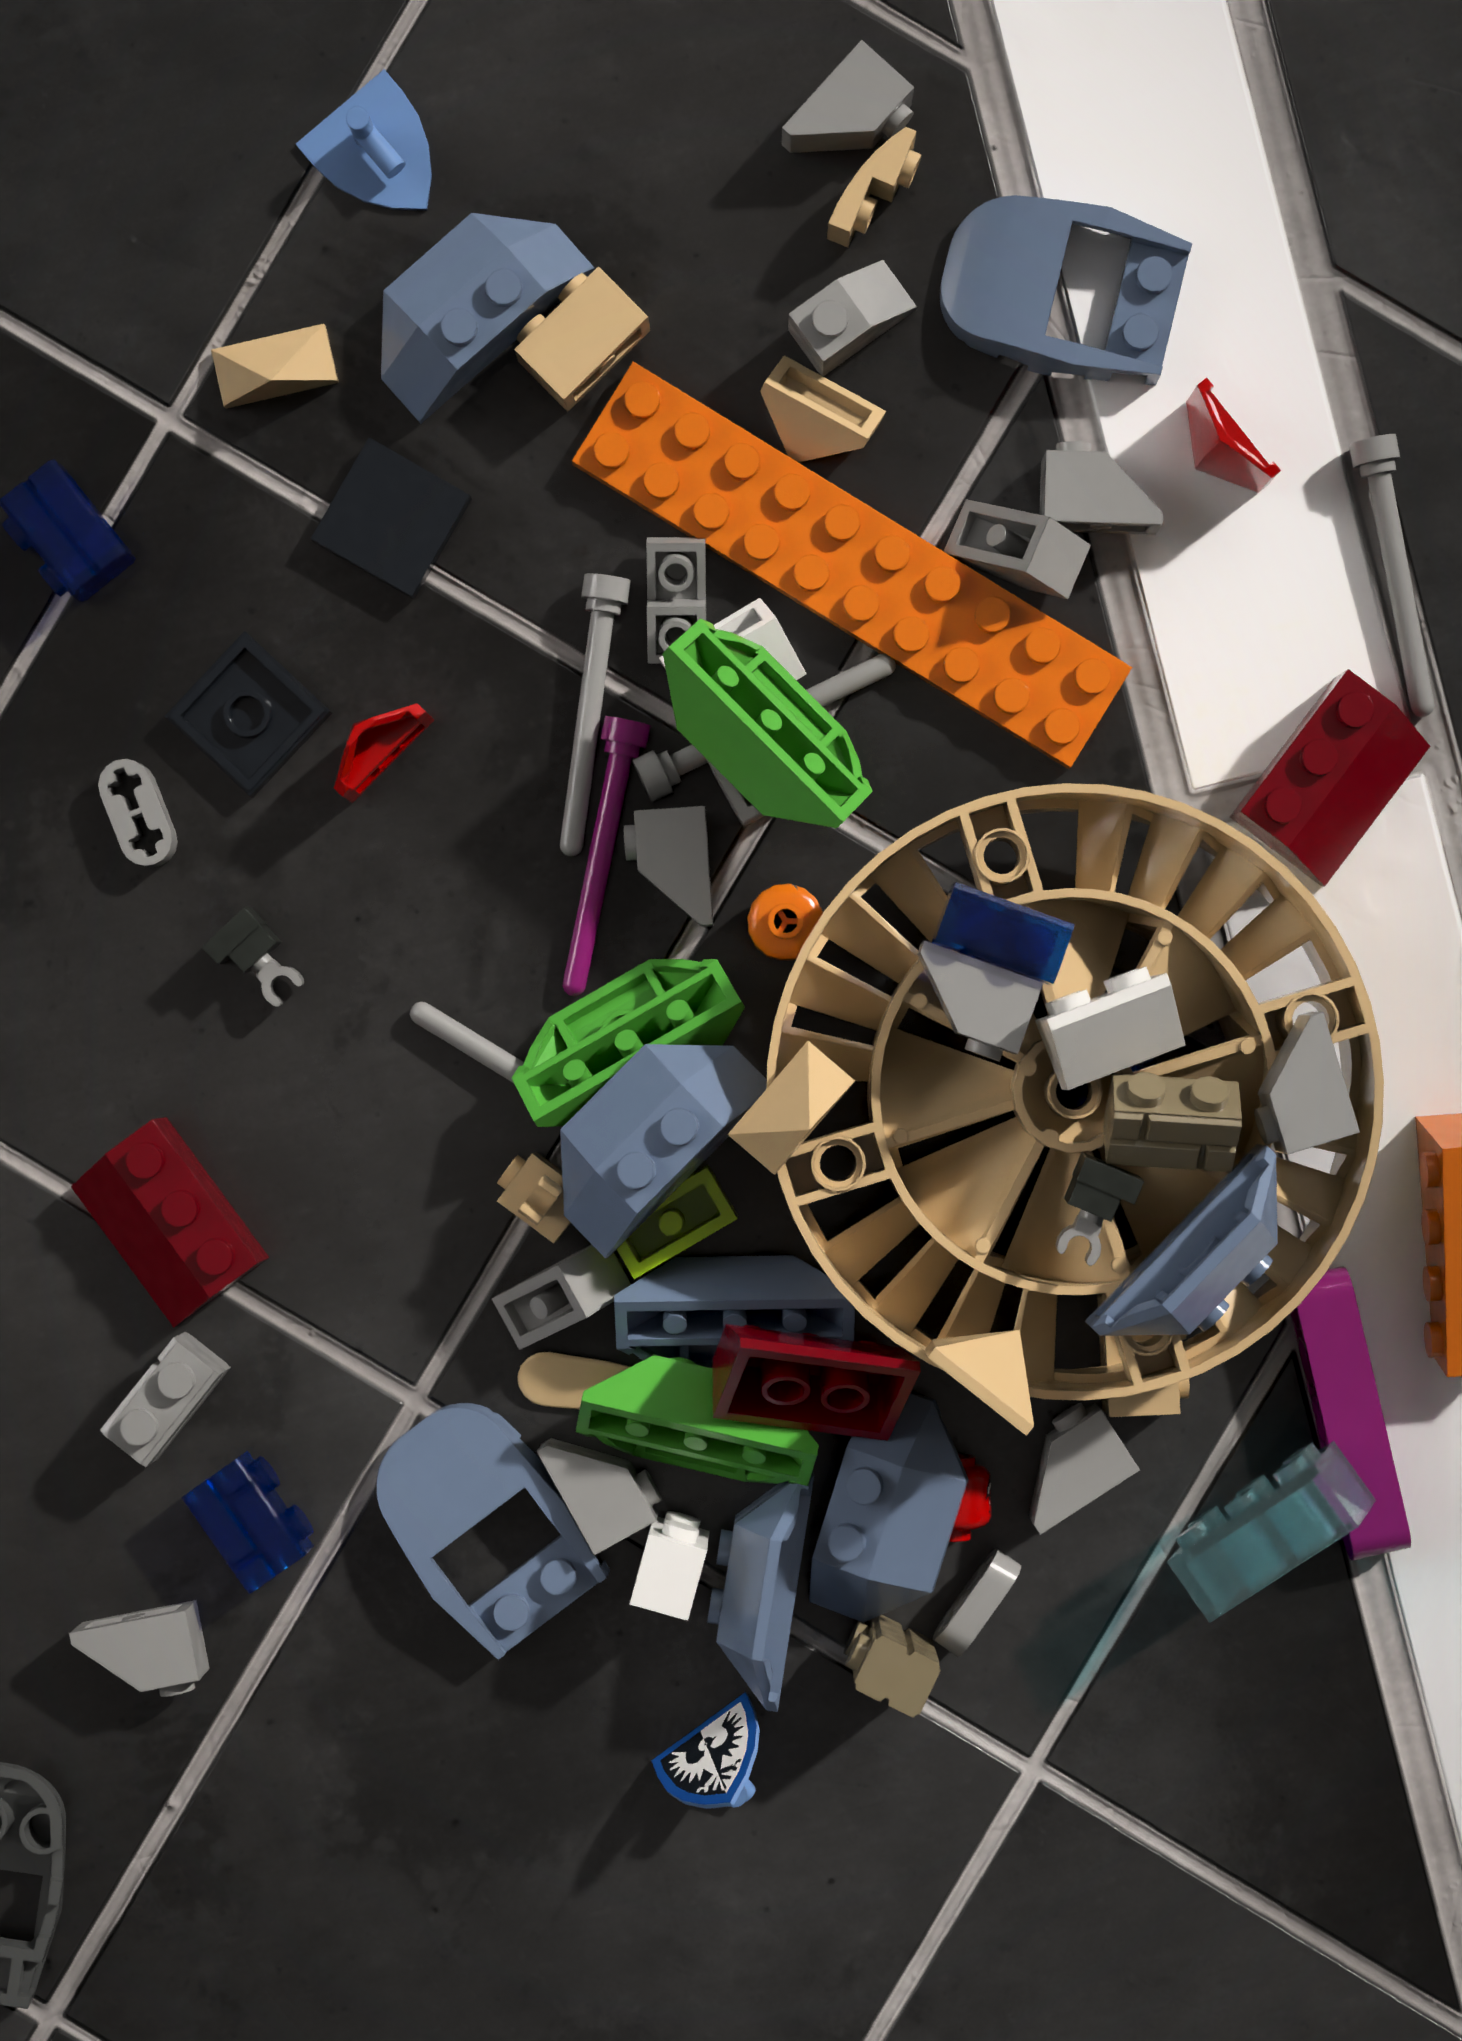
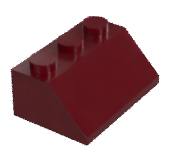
M1347 669L1332 680L1230 815V818L1319 885L1325 887L1431 746L1395 703Z
M167 1117L152 1119L105 1153L71 1186L173 1327L178 1326L269 1259L267 1253Z
M726 1324L713 1357V1418L888 1441L921 1372L920 1361L902 1348L878 1345L871 1341L855 1342L820 1337L812 1333L796 1334L762 1329L753 1325L737 1326Z

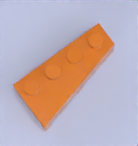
M1462 1113L1417 1116L1415 1120L1422 1199L1421 1226L1425 1242L1427 1265L1423 1268V1289L1425 1298L1430 1305L1431 1322H1426L1424 1325V1343L1428 1357L1434 1358L1447 1377L1462 1376Z

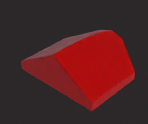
M1206 377L1195 387L1186 401L1195 469L1259 493L1271 483L1281 470L1274 461L1270 464L1266 461L1211 392L1214 385Z
M416 703L354 723L346 742L334 789L342 797L354 803L420 736L434 719Z

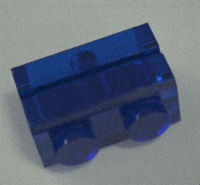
M55 459L45 463L31 474L27 481L20 483L0 499V506L9 516V518L1 523L2 526L23 551L33 546L45 562L44 565L38 568L39 573L60 597L69 592L71 596L79 601H86L107 585L109 580L117 577L136 560L135 556L68 471Z
M955 882L949 891L931 943L1011 972L1023 974V976L1040 981L1045 985L1054 984L1075 924Z
M247 1450L181 1498L248 1594H251L300 1560L314 1547L308 1538L314 1534V1530L303 1511L295 1504L287 1508L276 1492L275 1488L280 1486V1480L271 1465L262 1456L254 1460Z

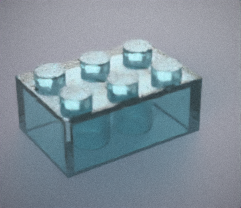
M1334 1441L1320 1450L1315 1447L1313 1442L1307 1444L1283 1461L1284 1466L1272 1474L1274 1477L1273 1481L1269 1482L1264 1474L1257 1477L1235 1493L1236 1497L1223 1507L1226 1512L1222 1514L1217 1506L1210 1508L1187 1525L1189 1528L1175 1539L1180 1548L1167 1563L1209 1623L1359 1527L1376 1499Z

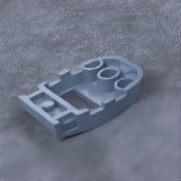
M1012 195L998 197L974 209L955 231L940 285L941 311L952 333L969 347L995 358L1002 355L1028 366L1027 371L1051 376L1052 372L1084 376V379L1109 381L1112 373L1146 376L1145 385H1156L1162 373V365L1192 243L1108 206ZM1072 224L1131 239L1104 350L1045 335Z
M473 1403L451 1404L428 1415L388 1448L378 1468L376 1481L377 1500L386 1523L433 1600L499 1660L507 1651L597 1583L605 1580L610 1572V1568L605 1560L599 1563L596 1555L591 1551L542 1460L520 1439L521 1434L501 1415L487 1407ZM523 1488H526L561 1535L470 1604H467L432 1557Z

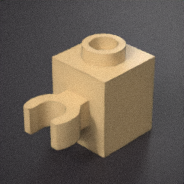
M537 1151L532 1153L527 1161L517 1155L497 1182L498 1185L505 1189L497 1202L552 1243H555L571 1223L564 1216L562 1170Z

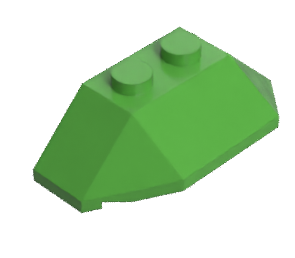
M700 618L664 651L663 658L677 730L762 815L838 828L873 792L868 779L862 776L860 761L847 731L763 646L732 632L715 629L712 623Z
M649 959L548 1017L531 1045L523 1066H518L512 1076V1080L537 1127L564 1126L645 1044L723 1046L745 1006L717 959H703L702 962L686 959Z
M653 1355L584 1390L576 1426L577 1433L586 1437L595 1436L602 1443L632 1456L752 1483L779 1484L789 1481L791 1484L808 1486L819 1445L808 1430L713 1418V1368L697 1365L693 1361L681 1357L666 1358Z

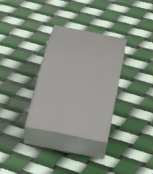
M647 537L648 664H662L659 657L663 656L664 651L700 618L706 621V539L695 537Z

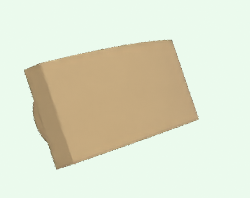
M908 127L903 128L879 147L862 165L842 194L828 222V240L849 247L855 230L865 234L873 217L878 200L869 197L870 194L892 202L899 185L909 189L922 154L913 151L917 131Z

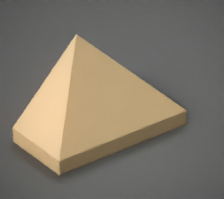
M325 324L211 349L221 397L226 409L339 383Z
M785 355L766 379L760 391L787 455L798 463L864 448L886 413L882 408Z
M807 1041L728 1135L775 1175L853 1085L855 1080L815 1045Z
M1020 1330L933 1339L925 1348L927 1357L1027 1436L1034 1427Z

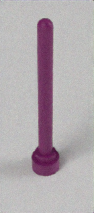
M605 716L600 739L606 741L604 752L609 753L563 979V989L570 996H579L586 988L632 758L639 757L640 748L646 749L651 725L611 716Z

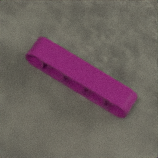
M1344 1266L1328 1269L1290 1315L1342 1539L1351 1561L1411 1548V1535L1354 1288L1349 1273Z

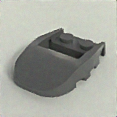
M0 1762V1870L43 1876L33 1940L29 1942L0 1937V2005L28 2009L34 1998L62 1911L66 1852V1812L60 1795L49 1781L26 1767Z

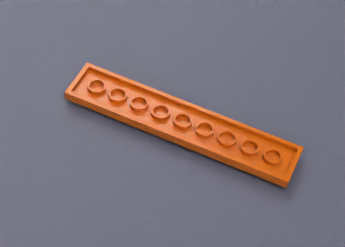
M634 361L572 460L573 466L687 536L706 539V547L876 652L891 657L902 668L1067 769L1072 767L1133 668Z

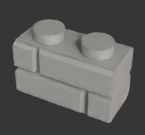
M186 1331L173 1337L158 1356L159 1361L150 1366L100 1429L104 1436L144 1467L149 1466L160 1458L231 1368L225 1361Z

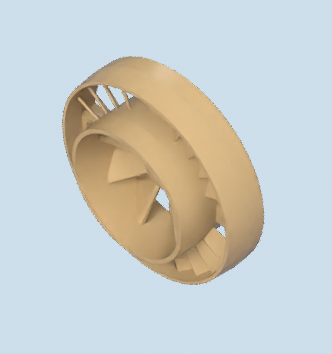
M1062 783L1023 787L985 796L955 807L910 830L878 853L849 880L823 912L798 954L785 983L773 1023L767 1060L766 1089L807 1041L815 1045L855 1081L867 1082L869 1122L804 1141L777 1172L792 1217L814 1258L835 1287L865 1319L893 1342L941 1370L943 1369L927 1357L925 1351L929 1343L936 1338L917 1328L916 1325L958 1259L974 1268L937 1339L990 1333L1005 1283L1023 1288L1014 1330H1020L1029 1395L1034 1398L1086 1401L1131 1396L1165 1388L1192 1378L1240 1354L1272 1331L1287 1317L1327 1272L1347 1240L1365 1201L1377 1160L1383 1123L1384 1097L1380 1039L1371 1001L1363 980L1338 929L1312 893L1284 864L1253 839L1222 820L1192 806L1146 791L1104 784ZM1049 811L1078 812L1075 888L1043 890L1020 814ZM1131 820L1150 826L1129 893L1125 895L1116 893L1115 888ZM956 832H960L983 907L982 911L964 921L958 915L919 852ZM1003 841L1014 849L1016 864L1011 872L998 874L987 867L984 861V851L989 843ZM1198 847L1215 856L1178 916L1165 909ZM877 884L931 943L1011 972L1012 970L990 928L1017 919L1036 979L1043 983L1040 992L1044 1004L1086 989L1090 999L1105 994L1106 988L1103 981L1110 978L1125 928L1149 940L1150 942L1136 969L1147 967L1150 976L1167 973L1172 985L1183 1035L1187 1036L1218 1020L1226 1042L1134 1072L1128 1067L1115 1073L1134 1075L1140 1072H1149L1162 1077L1193 1079L1212 1076L1223 1081H1238L1242 1128L1238 1146H1236L1233 1168L1256 1144L1265 1145L1256 1124L1254 1109L1262 1107L1258 1091L1293 1027L1292 1017L1295 1009L1300 1004L1306 1002L1314 1006L1318 1012H1323L1333 1044L1339 1043L1341 1071L1360 1133L1314 1147L1335 1152L1330 1173L1276 1157L1277 1202L1311 1220L1300 1238L1277 1225L1278 1244L1268 1253L1273 1262L1265 1271L1269 1280L1254 1294L1240 1282L1224 1299L1229 1304V1308L1215 1325L1182 1342L1180 1335H1154L1147 1341L1132 1340L1130 1335L1114 1336L1122 1363L1079 1369H1054L1057 1295L1101 1294L1104 1302L1229 1172L1114 1165L1136 1174L1144 1180L1135 1205L1122 1199L1120 1201L1138 1244L1130 1249H1124L1113 1217L1112 1222L1105 1219L1102 1222L1101 1231L1098 1236L1101 1243V1253L1094 1265L1089 1266L1085 1261L1090 1243L1084 1236H1075L1070 1239L1066 1251L1060 1254L1056 1249L1057 1236L1062 1229L1074 1223L1076 1216L1079 1215L1081 1210L1068 1204L1064 1199L1081 1152L1094 1157L1092 1151L1098 1148L1102 1160L1105 1161L1103 1126L1112 1074L1086 1083L1088 1093L1085 1101L1080 1106L1067 1109L1061 1105L1056 1096V1088L1059 1081L1035 1022L1037 1019L1034 1013L1030 1019L1019 1053L1011 1054L1006 1051L1002 1053V1056L1016 1062L1014 1070L897 1029L909 1008L950 1029L952 1027L917 955L918 950L861 897ZM1258 890L1270 904L1225 946L1219 949L1210 939L1246 900ZM828 939L897 982L898 985L890 996L818 958ZM1302 946L1321 984L1258 1003L1246 980ZM797 1006L876 1030L872 1045L791 1027ZM1013 1111L1016 1116L903 1166L898 1150L900 1147ZM841 1145L852 1151L855 1157V1166L849 1176L834 1180L823 1174L820 1169V1159L826 1149ZM1044 1147H1050L1006 1256L993 1252L992 1250ZM889 1179L899 1197L828 1241L808 1203ZM921 1225L932 1238L875 1297L863 1285L860 1279L917 1226Z

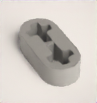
M129 759L113 761L100 774L98 787L121 850L135 864L150 868L162 866L170 861L175 854L178 840L155 777L147 767L139 762ZM124 771L128 776L141 778L142 785L134 789V795L139 805V808L134 810L127 797L114 794L113 788L121 784L119 774ZM142 817L149 830L162 832L163 839L155 843L157 853L153 856L146 850L135 848V842L142 838V831L137 819Z
M995 1548L985 1558L939 1623L933 1635V1640L956 1657L962 1655L1014 1584L1020 1573L1021 1565L998 1548Z

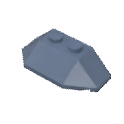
M478 213L469 214L383 290L382 381L417 421L422 424L515 342L520 331L530 320L539 314L544 316L560 302L558 297L561 291L574 277L580 273H584L588 277L595 268L556 224Z
M645 1044L560 1129L564 1216L604 1258H608L729 1137L728 1133L766 1090L767 1079L734 1046Z
M1256 1144L1232 1169V1172H1229L1085 1322L1100 1336L1190 1335L1197 1327L1202 1331H1206L1213 1326L1229 1308V1304L1224 1299L1240 1282H1243L1246 1286L1253 1284L1273 1262L1268 1253L1278 1244L1276 1154L1268 1146Z
M794 1255L675 1257L614 1295L616 1348L628 1355L633 1353L641 1360H645L653 1355L666 1358L681 1357L689 1359L697 1365L713 1368V1357L726 1324L737 1326L753 1325L767 1330L796 1334L812 1333L820 1337L854 1341L855 1307L842 1295L826 1274Z
M911 1391L888 1441L851 1437L812 1557L809 1602L864 1623L934 1591L969 1480L954 1443L941 1419V1412L934 1399Z
M814 1470L812 1471L808 1486L791 1484L789 1481L779 1483L735 1515L733 1531L721 1529L716 1565L727 1566L724 1589L712 1587L707 1623L718 1625L717 1644L763 1707L769 1711L778 1712L813 1488Z

